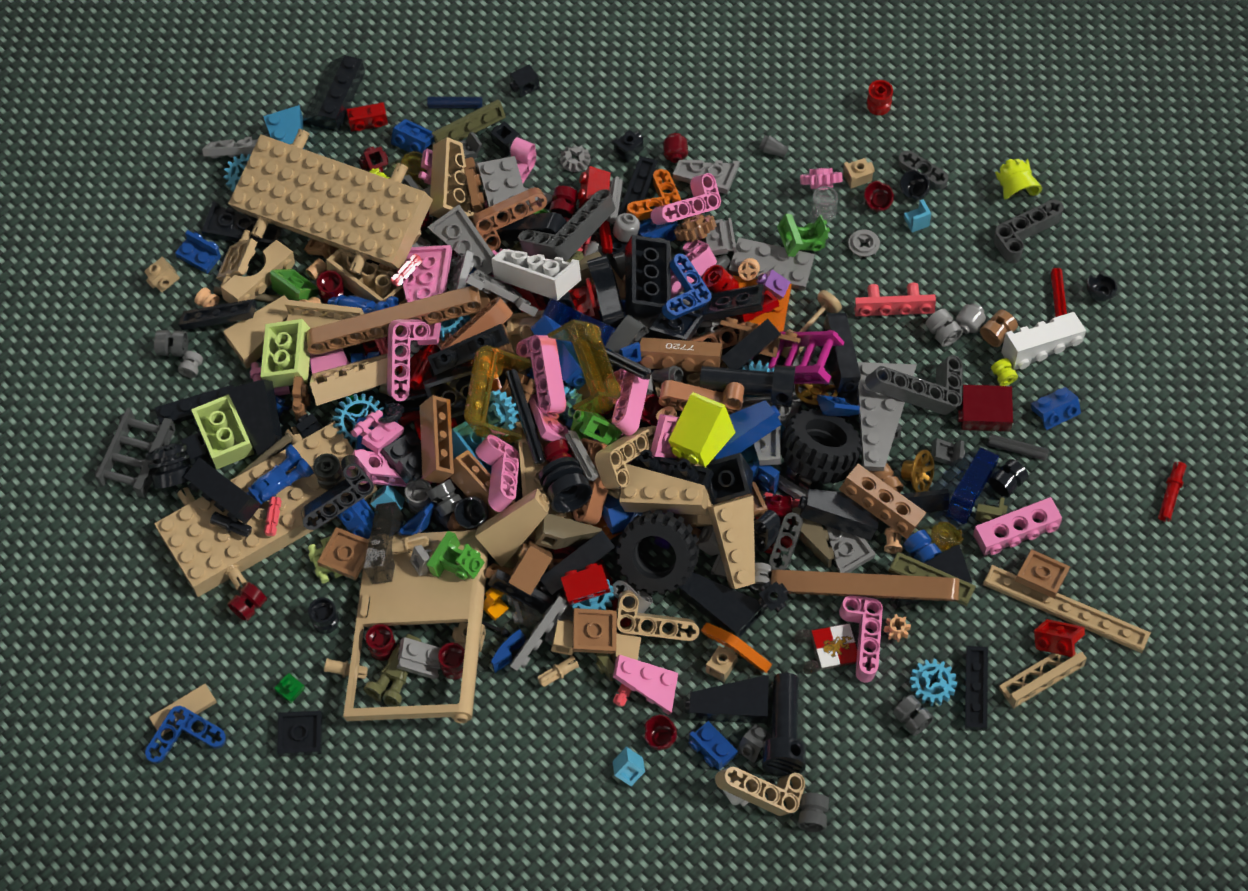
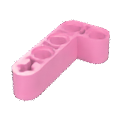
M516 137L511 145L510 154L511 157L515 156L522 183H524L535 165L536 147L535 144ZM485 201V208H488L487 201Z
M705 173L693 177L690 182L693 197L654 208L651 212L653 223L662 225L719 208L721 198L714 176L710 173Z
M695 240L684 244L685 256L688 257L700 276L717 263L707 243ZM670 268L672 299L684 288ZM687 276V281L693 283L694 280Z
M418 319L393 320L388 327L387 391L397 401L407 399L410 392V340H425L431 332L429 325ZM402 325L403 332L400 335H396L395 329ZM422 325L423 332L416 335L415 330L417 326ZM402 345L403 352L400 355H396V347ZM402 366V373L395 375L396 367ZM400 387L402 391H398V394H396L395 390H398Z
M533 335L521 340L517 344L516 353L520 359H531L540 411L550 414L563 413L566 409V397L556 339L551 335Z
M619 369L613 372L607 379V385L618 394L612 423L624 435L631 436L639 428L649 380H643L623 369Z
M488 435L476 448L475 452L482 461L492 466L488 503L495 511L502 512L516 497L519 453L513 446L500 438Z
M849 595L844 598L839 615L845 621L859 623L856 677L861 682L868 683L874 679L879 666L883 607L877 599ZM850 606L854 611L848 610L846 607ZM868 609L873 610L875 614L869 613ZM866 629H872L874 633H870ZM864 648H870L873 652H867ZM866 663H869V664H868V671H866V667H865Z

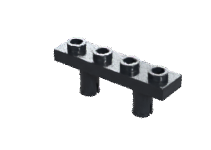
M499 324L428 356V360L434 374L439 375L510 342L503 325Z
M643 450L640 453L641 455L634 458L631 462V465L704 485L706 490L714 474L710 469L691 465L686 459L675 461L663 457H655L650 450Z

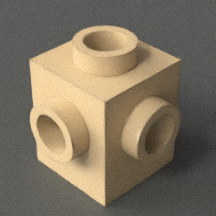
M163 256L144 271L148 277L146 279L148 284L153 289L156 287L161 292L180 279L175 269Z

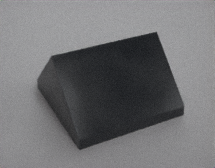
M741 453L711 461L706 467L702 466V468L710 469L714 473L708 487L712 504L752 493L753 471Z

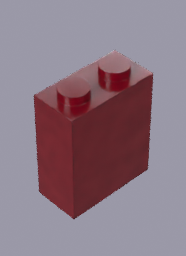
M963 385L961 410H958V422H961V430L1011 432L1013 424L1012 386Z

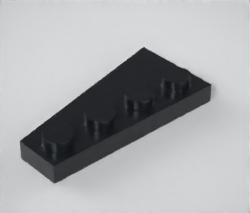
M213 201L202 229V235L238 242L243 235V231L248 230L252 232L256 220L251 219L249 215L236 213L234 209L229 207H221L219 203ZM268 224L262 239L253 235L249 239L252 238L258 242V246L268 247L275 240L280 242L283 233L281 228Z

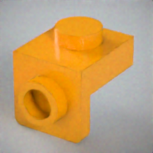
M491 587L485 593L486 599L484 600L483 610L493 620H497L509 607L501 599L504 593Z

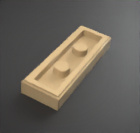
M203 684L149 718L158 731L173 707L183 706L193 713L199 714L217 702L207 685ZM182 711L179 714H174L176 720L173 724L171 721L168 724L176 728L177 721L185 718ZM171 729L164 730L161 736L171 731Z

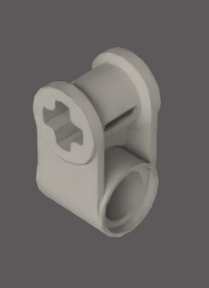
M626 580L616 581L613 584L614 597L618 599L620 593L625 590L634 592L639 600L638 613H645L653 603L651 596L643 589L641 591L635 589L637 585L633 582L629 584ZM631 596L623 599V605L630 606L634 602V598Z

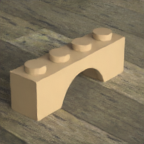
M275 240L263 250L265 263L263 269L252 276L234 275L221 286L223 299L228 303L255 299L259 294L264 293L266 288L271 285V270L291 269L294 266L293 251L278 240Z
M558 620L555 626L551 652L572 656L574 653L572 652L573 622L570 620ZM617 632L616 653L610 654L613 664H615L616 657L619 655L638 660L641 637H637L635 634Z

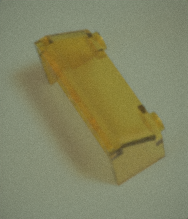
M573 319L547 334L551 339L573 343L591 396L573 405V409L602 414L610 411L620 397L621 387L615 378L599 327L589 322Z
M488 345L476 351L464 418L477 436L486 438L488 435H494L508 444L522 439V434L488 424L487 411L493 379L498 378L502 374L503 367L515 369L517 372L531 367L532 362L530 359Z

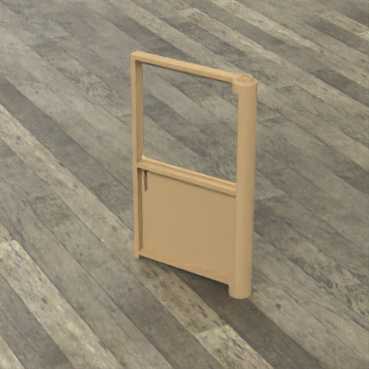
M477 530L450 531L456 534L460 542L458 549L463 550L467 543L472 549L477 550L481 554L480 557L485 562L475 579L467 578L466 580L460 579L454 573L445 569L439 578L433 576L429 569L427 574L420 576L410 562L413 550H411V553L406 552L390 556L387 550V543L404 540L405 537L412 539L427 535L430 545L423 548L425 550H432V557L447 532L417 533L407 536H400L399 534L377 535L368 539L374 542V547L363 566L343 714L346 721L451 717L455 722L463 724L472 719L486 587L485 574L489 558V552L475 537ZM468 622L460 701L458 704L353 708L364 627H372L377 624L397 626Z

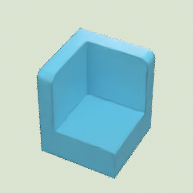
M924 199L919 200V207L917 209L904 213V219L911 232L930 226L931 212Z
M384 485L373 494L370 504L388 520L403 508L405 498L391 485Z
M625 747L613 760L614 776L632 786L645 773L643 757Z

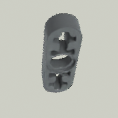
M903 151L899 155L898 165L907 172L914 169L918 170L920 167H926L929 171L923 174H926L927 178H929L931 187L941 190L947 186L948 174L912 151Z
M789 513L783 519L769 560L773 570H786L789 567L803 526V519L797 513ZM794 516L796 521L799 522L798 526L794 525L792 528V532H796L795 536L790 533H784V529H790L788 519H793ZM784 536H789L792 539V545L789 548L781 546L780 542ZM778 548L781 551L789 552L788 556L783 555L782 561L785 564L784 566L780 565L779 568H777V563L774 562L781 555V553H777Z

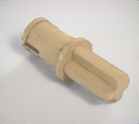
M427 535L412 539L405 537L404 540L387 543V550L390 556L406 552L411 553L414 546L422 545L423 547H428L430 542Z
M570 656V658L558 665L554 664L553 668L537 677L539 684L542 687H546L559 678L563 679L567 673L579 668L578 662H574L575 657Z
M326 659L324 672L340 674L344 678L349 676V661L340 662ZM359 665L357 678L365 679L368 668Z

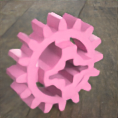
M832 168L809 169V174L800 175L801 185H810V189L833 188V183L843 182L842 172H833Z

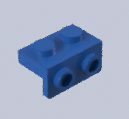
M1066 387L1030 403L1032 411L1042 418L1043 426L1046 430L1081 414L1078 397Z

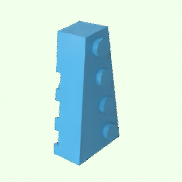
M300 105L263 116L269 137L281 142L293 144L298 129L303 130V116Z

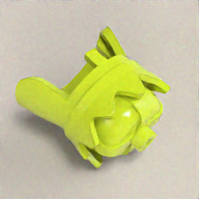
M1009 159L1005 162L1006 164L1000 167V173L998 171L995 172L996 178L1003 187L1004 200L1025 188L1031 196H1037L1042 191V186L1032 176L1028 159L1026 162L1020 159Z

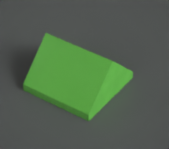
M276 269L270 272L272 289L281 296L285 295L289 300H308L319 295L317 286L294 269Z

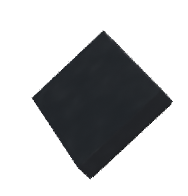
M764 284L711 293V300L703 308L704 322L763 311Z

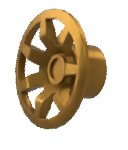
M795 384L797 397L812 408L819 406L816 399L817 395L830 396L827 392L835 390L832 396L837 397L839 393L835 385ZM799 385L805 388L806 390L800 393L798 389Z
M928 450L919 451L914 461H904L901 468L902 479L904 481H912L915 492L928 491L933 481L934 461ZM931 471L930 477L926 475V472Z

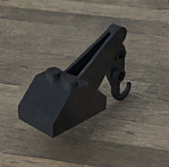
M482 365L463 366L434 375L422 382L424 389L409 393V396L404 401L424 396L428 399L432 395L449 399L451 418L483 409L480 406L481 403H484L482 398L490 390ZM392 397L382 400L384 413L388 417L379 418L378 422L391 423L399 420L405 411H420V405L426 400L402 402Z

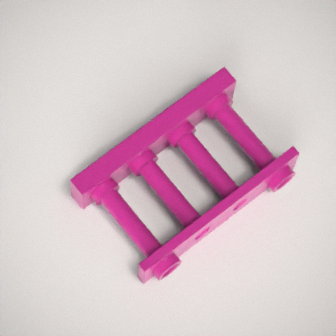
M833 330L794 332L797 333L798 338H801L800 343L785 339L780 340L777 357H771L769 369L778 364L784 347H791L784 363L787 366L793 365L800 347H807L800 365L796 366L794 384H829L831 376L824 368L832 346H843L845 343L838 336L837 332ZM823 346L817 363L813 366H808L815 347Z

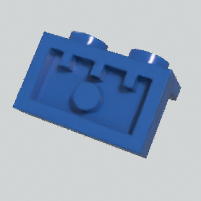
M404 119L393 128L391 144L422 158L423 151L435 142L432 131L407 119Z
M650 218L640 222L637 235L662 238L671 242L676 240L674 229L678 226V222L673 221L656 225Z
M187 230L185 232L187 239L175 252L176 257L208 274L221 258L219 247L213 241L208 242L203 239L200 234Z
M758 460L755 464L751 463L749 466L753 471V482H756L762 491L773 493L774 495L779 487L780 471L770 465L760 466Z
M364 498L337 515L350 533L365 539L374 536L383 525Z
M709 721L695 733L693 731L689 733V745L696 752L700 751L705 756L704 760L710 767L715 766L718 771L738 754L733 745Z

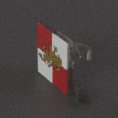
M850 623L813 630L796 631V643L811 640L817 660L804 663L803 670L805 674L856 664L858 648Z

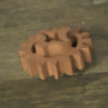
M698 214L684 219V223L676 226L674 233L677 241L680 240L682 242L686 240L693 242L707 237V234L714 230V227H717L713 216L707 215L704 217V215Z

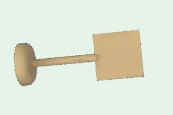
M821 290L817 295V299L822 307L799 332H806L825 310L830 313H838L842 309L839 300L830 292ZM784 347L781 356L787 358L791 347ZM805 347L799 348L796 357L803 351Z

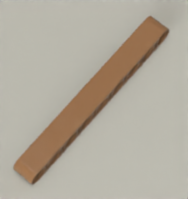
M468 286L311 328L306 332L308 352L318 355L388 336L389 324L393 320L418 319L431 325L476 313L482 308L479 289L474 286ZM402 325L395 329L396 334L403 332Z
M795 570L771 571V583L773 584L776 581L778 584L783 583L790 594L854 595L873 598L959 601L960 579Z

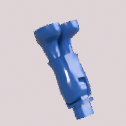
M340 295L330 298L327 304L362 308L364 314L397 306L399 305V299L395 296H390L385 302L380 301L376 304L373 300L352 295L347 297Z
M292 444L285 449L286 459L281 464L275 465L272 470L259 477L251 485V488H247L249 490L247 494L261 505L270 500L272 496L275 497L284 488L291 486L293 482L314 474L312 468L300 456ZM296 466V468L293 471H291L289 474H286L287 471Z

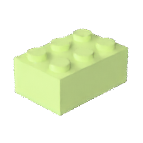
M303 319L265 324L260 377L273 381L274 388L293 385L294 376L303 377L304 384L308 383L310 353L307 347L306 332L311 328Z
M229 394L191 409L216 470L254 455L249 438Z

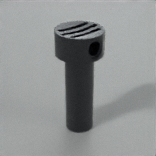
M775 364L774 372L702 365L700 387L724 392L727 384L738 382L744 386L745 395L771 397V405L792 407L796 366Z
M779 673L773 678L772 739L763 743L762 768L766 772L777 776H786L792 773L800 774L806 768V745L798 740L799 677L792 673Z

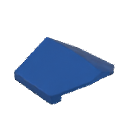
M817 395L816 399L823 415L853 416L860 414L859 405H851L845 402V399L842 397Z
M607 494L602 517L612 535L624 531L634 512H625L619 502L620 498L617 499Z
M431 501L409 519L397 533L400 536H407L424 531L431 523L436 502Z

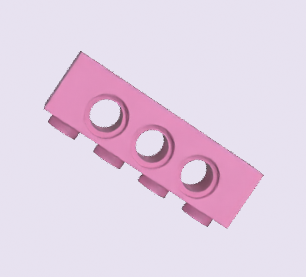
M359 449L354 450L351 454L358 457L370 472L373 484L407 486L381 452L376 454L375 452ZM350 466L348 468L349 470H352L355 468V466Z
M1050 497L975 526L973 536L984 556L988 554L995 555L1006 547H1016L1024 540H1034L1042 533L1056 531L1060 527L1062 516ZM1033 519H1039L1042 523H1036ZM1020 526L1023 530H1017L1014 527ZM1000 533V534H1002L1004 537H1003V538H999V537H997L995 534Z

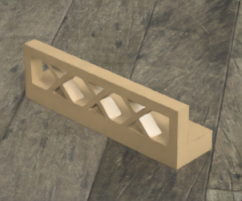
M286 300L285 302L289 312L286 321L303 319L310 328L364 314L362 308L295 300Z
M1075 651V655L1065 662H1060L1061 655L1053 653L999 685V689L1014 709L1082 668L1087 657L1083 652L1077 654ZM1044 665H1056L1055 668L1047 673L1042 672ZM1027 675L1039 676L1032 682L1025 683ZM1011 685L1021 687L1012 694L1006 689Z

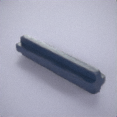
M429 96L427 97V106L429 108H482L483 99L482 97Z

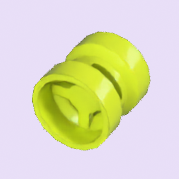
M1008 358L1001 359L991 366L994 375L998 376L997 381L1000 386L1010 385L1018 378L1016 371L1012 370V364Z

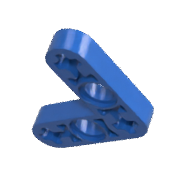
M677 254L670 261L671 270L686 291V293L669 299L663 305L662 313L670 320L677 319L704 307L712 298L708 287L684 254ZM687 276L691 277L694 280L695 284L689 283L687 281ZM683 299L688 300L691 307L686 306L683 303Z
M176 706L170 710L145 750V755L151 763L158 764L162 762L182 731L212 748L222 747L226 742V735L221 728L187 708ZM182 711L185 718L177 721L176 726L179 728L176 730L168 722L171 721L173 724L176 720L174 714H179ZM197 721L204 724L203 730L199 733L192 731V724ZM208 727H211L209 732L213 735L220 733V742L215 741V743H212L213 739L206 734ZM166 729H171L174 732L173 738L170 740H163L161 737L162 732ZM159 740L162 744L167 745V747L161 746L159 749L161 756H155L153 759L151 758L152 754L150 751L152 749L157 750L159 744L156 741Z

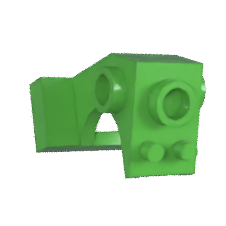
M785 214L777 228L789 257H795L799 250L819 251L825 248V242L828 239L830 229L829 227L826 228L827 221L823 220L822 215L818 217L815 223H808L804 227L796 226L792 214Z
M577 408L573 414L570 430L576 431L580 439L592 437L610 445L618 440L622 434L612 422L588 408ZM595 430H596V431L599 430V431H600V435L595 434V433H594Z
M447 531L426 565L431 574L438 578L445 569L454 573L460 579L466 580L467 578L475 579L485 562L480 557L481 554L477 550L472 549L467 543L463 550L458 549L460 542L456 534Z

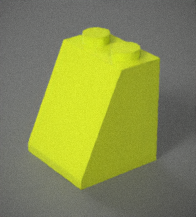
M693 392L668 441L672 448L671 451L676 457H682L695 465L699 464L706 467L736 432L724 404Z

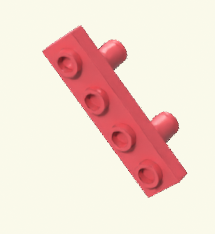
M914 282L907 285V296L880 297L879 286L871 284L867 287L868 297L855 298V317L935 313V294L920 295L918 283Z

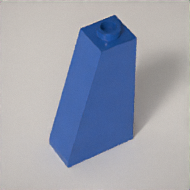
M544 314L531 327L534 335H551L556 339L562 378L566 383L579 390L592 378L578 346L573 343L574 337L572 333Z
M764 400L730 414L729 417L736 433L714 459L741 453L782 425L778 418L781 414L775 405L770 406Z

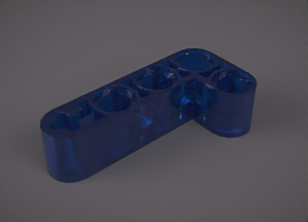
M552 298L549 299L541 315L545 314L562 327L606 347L615 329Z
M982 447L979 449L954 491L946 517L966 525L974 504L993 473L1000 455Z

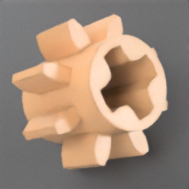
M895 614L892 620L887 618L886 624L888 626L884 627V632L889 633V640L895 639L897 642H900L902 637L908 638L909 633L907 631L910 630L911 624H906V617L901 618Z

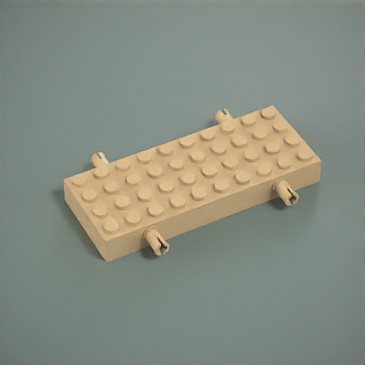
M298 129L293 144H287L260 134L228 203L238 212L257 218L256 224L250 233L251 235L262 239L268 224H274L339 249H344L356 254L348 270L358 275L361 274L367 259L397 270L402 267L433 201L425 191L402 184V180L408 170L407 166L397 163L391 178L387 179L304 150V145L310 136V133L305 130Z
M335 421L304 439L296 427H291L292 433L289 429L285 432V435L289 433L293 437V440L290 442L300 456L309 464L313 472L314 461L322 454L335 455L341 465L342 459L354 452L347 439L344 438L343 433L337 434V431L340 429L339 427H333V424H336ZM281 451L230 481L247 493L249 491L247 488H251V485L259 477L286 459V451ZM296 466L287 471L286 474H289L291 471H293L296 468ZM314 472L310 477H303L280 491L275 496L280 497L282 501L281 508H279L280 514L275 536H266L264 533V528L267 524L268 507H270L269 500L264 502L247 522V525L252 527V532L248 537H244L234 532L228 533L226 529L211 524L210 520L215 511L227 516L229 511H220L214 506V500L211 503L203 497L195 500L190 489L187 487L183 488L185 495L182 490H179L177 493L184 507L154 524L197 597L229 579L232 581L235 589L239 591L241 589L239 582H241L242 586L247 583L241 572L314 531L304 527L301 510L306 504L328 490L320 487ZM374 484L372 493L364 498L365 501L371 498L377 491L376 484ZM343 493L342 496H347L350 493ZM327 504L324 507H330L333 504Z

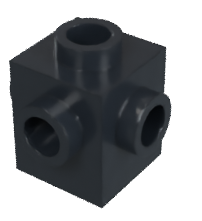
M769 581L760 587L762 592L758 594L760 597L758 602L764 610L768 609L769 612L772 610L778 612L787 606L785 601L789 599L786 596L789 592L783 583L778 584L776 581L772 584ZM772 592L777 593V600L770 598Z

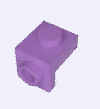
M773 269L760 274L757 279L758 284H764L765 290L771 292L779 300L784 298L790 285L789 280Z

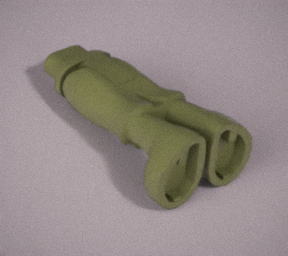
M410 634L405 636L406 638L421 642V639ZM400 642L392 651L377 682L369 681L363 688L364 692L377 701H381L383 698L385 704L393 707L400 706L402 702L400 692L403 685L406 684V678L409 674L407 671L397 669ZM389 681H392L393 684L390 689L385 692Z

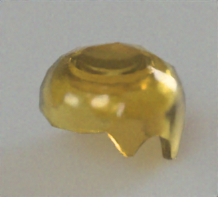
M414 151L405 154L401 164L408 167L405 175L409 174L413 180H419L418 175L420 171L427 173V170L421 168L423 154Z
M939 522L934 525L931 531L933 543L944 551L955 545H960L964 539L962 537V530H957L949 522Z

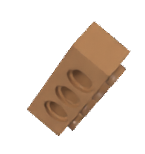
M860 464L856 465L839 489L906 539H908L926 514L924 510Z

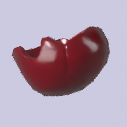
M874 181L865 188V204L871 210L877 212L886 211L893 204L894 194L889 185L880 181Z
M655 394L646 395L640 421L648 426H657L656 414L664 408L659 403V396Z
M661 714L652 716L644 725V738L649 746L655 750L668 749L677 739L676 726L668 716Z

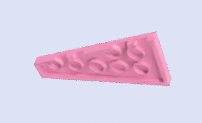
M451 245L411 247L406 261H410L409 258L413 254H417L421 257L422 262L418 267L415 266L416 269L406 280L403 279L404 282L402 284L407 302L445 293L452 256ZM442 322L429 325L431 330L429 337L425 340H417L418 345L438 344ZM423 327L416 328V335L423 332Z

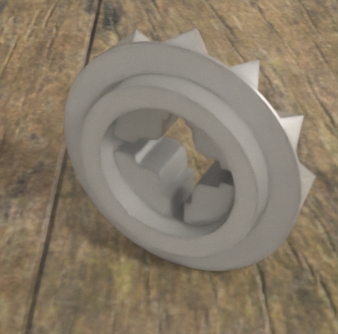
M575 145L572 147L566 146V149L561 151L560 163L564 169L570 172L582 171L590 164L591 158L588 149H584L582 145L580 147ZM572 155L578 156L579 161L575 158L572 159Z
M858 230L849 238V249H851L853 255H859L860 258L863 256L869 258L873 254L876 255L880 247L878 236L870 230ZM861 242H862V243L868 242L867 247H866V246L860 247V246H861Z

